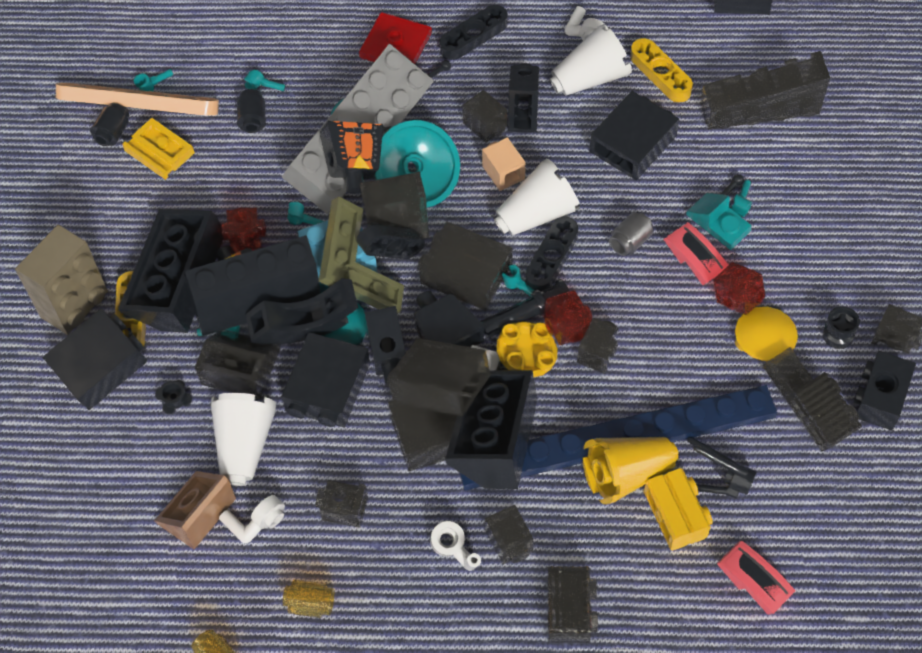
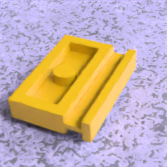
M153 118L138 129L128 143L125 141L122 144L125 152L165 180L172 170L176 171L195 153L192 145Z

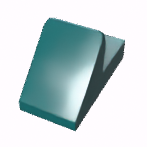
M706 193L686 212V215L729 250H732L751 232L752 225L729 208L730 197L728 195Z

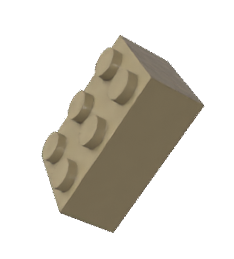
M57 225L15 268L40 318L67 335L83 322L89 311L95 305L100 304L108 292L87 242L60 225Z

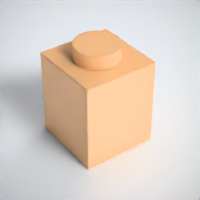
M508 137L499 142H493L482 149V167L499 191L525 180V161Z

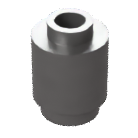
M632 212L612 231V236L609 238L610 246L621 256L634 253L653 234L651 220L643 213Z

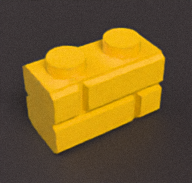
M679 468L646 481L644 494L670 550L682 548L708 537L710 525L713 523L712 517L705 505L700 506L696 497L698 496V488L692 477L687 478L683 469Z

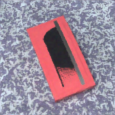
M689 222L663 239L680 263L685 261L702 285H705L730 267L717 249Z
M739 541L717 563L739 590L746 589L767 615L774 614L796 591L772 565L743 541Z

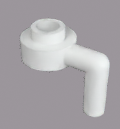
M577 6L565 27V34L581 37L584 41L597 27L604 23L595 18H588L583 22L582 26L579 25L586 10L583 7Z
M271 495L260 502L251 515L252 520L246 527L229 510H225L220 515L219 520L242 543H249L261 529L266 527L273 528L280 523L284 517L283 510L285 505L275 495Z
M444 521L433 529L430 535V544L437 554L446 557L454 556L468 571H472L480 565V556L476 553L470 554L463 547L465 535L458 524ZM443 534H449L452 537L453 542L451 545L445 546L441 543L440 538Z

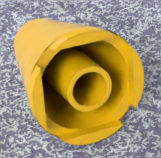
M666 437L594 438L588 440L584 445V449L589 448L588 456L583 457V468L593 494L599 492L604 498L599 501L607 505L644 486L648 479L663 475L673 469L678 460V450L676 445Z

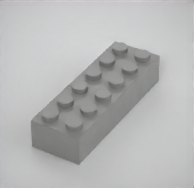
M389 44L281 177L328 214L331 201L338 196L342 198L346 193V178H333L329 175L320 138V131L327 121L383 124L384 135L389 129L404 120L434 80Z

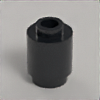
M255 89L242 91L237 99V125L247 133H256L266 126L265 99L262 97L261 92Z
M110 103L102 109L90 129L96 143L101 146L116 145L129 123V113L123 106Z

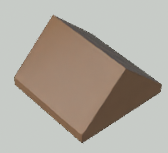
M196 471L154 522L192 549H195L217 523L220 515L236 500L229 480L224 475Z

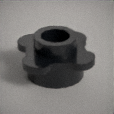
M168 381L155 392L156 399L160 400L163 404L162 410L165 414H173L176 409L182 406H189L192 403V396L186 393L183 381ZM171 396H177L175 399H171Z

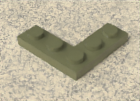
M338 196L331 201L319 282L330 287L341 278L351 279L356 299L377 309L396 306L397 313H400L404 285L356 262L358 248L356 239L360 234L363 208Z

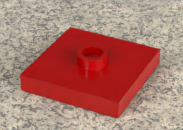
M381 12L363 43L359 56L361 59L375 62L386 47L391 44L412 63L416 64L432 34V27Z

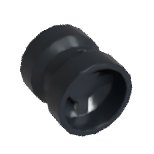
M839 306L830 311L822 332L825 343L835 349H844L852 344L860 324L858 314L846 306Z

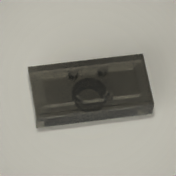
M791 347L762 365L798 419L827 401Z

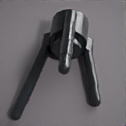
M693 437L687 438V441L694 445V451L727 468L723 482L729 484L728 488L696 484L699 492L724 494L737 499L739 492L745 495L749 493L756 470L733 461Z

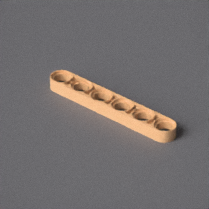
M56 83L55 98L59 100L104 105L116 103L123 107L197 115H218L219 100L215 98L77 83Z

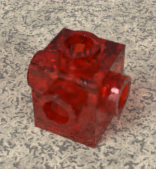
M240 207L234 210H226L227 222L222 223L224 241L229 240L230 246L235 253L245 248H250L253 251L261 249L262 237L266 236L265 219H259L257 207Z
M731 262L713 279L717 303L744 315H747L756 306L760 305L765 298L762 274L737 263Z
M572 290L546 299L544 311L545 326L548 333L555 336L559 345L578 342L588 336L590 322H592V313L588 305L582 303L576 291Z

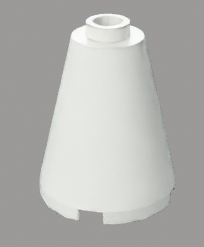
M605 24L597 27L551 71L553 77L549 80L557 93L562 92L567 96L626 77L632 73L631 64L629 63L625 66L623 58L627 56L625 50L611 29L605 31Z
M545 159L496 210L498 217L494 221L503 234L507 232L511 236L573 213L580 208L578 206L579 201L566 178H561L558 174H554L558 168L551 160Z
M222 393L219 394L218 399L214 396L211 398L219 474L224 475L233 486H245L246 481L252 480L276 411V402L264 397V403L257 402L253 394Z

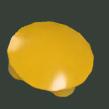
M768 306L755 307L746 311L738 319L735 328L736 347L752 358L766 361L771 365L780 363L782 358L788 356L795 348L798 339L796 325L792 319L781 310Z
M522 321L504 326L497 339V354L500 362L508 370H533V376L538 377L546 374L554 366L557 360V346L554 338L551 336V330L546 324Z

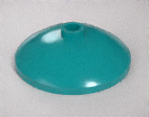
M409 120L395 125L383 135L380 166L374 175L380 189L391 201L410 209H425L441 203L454 190L460 175V157L453 140L443 129L427 121ZM409 162L415 164V172H410L408 170Z

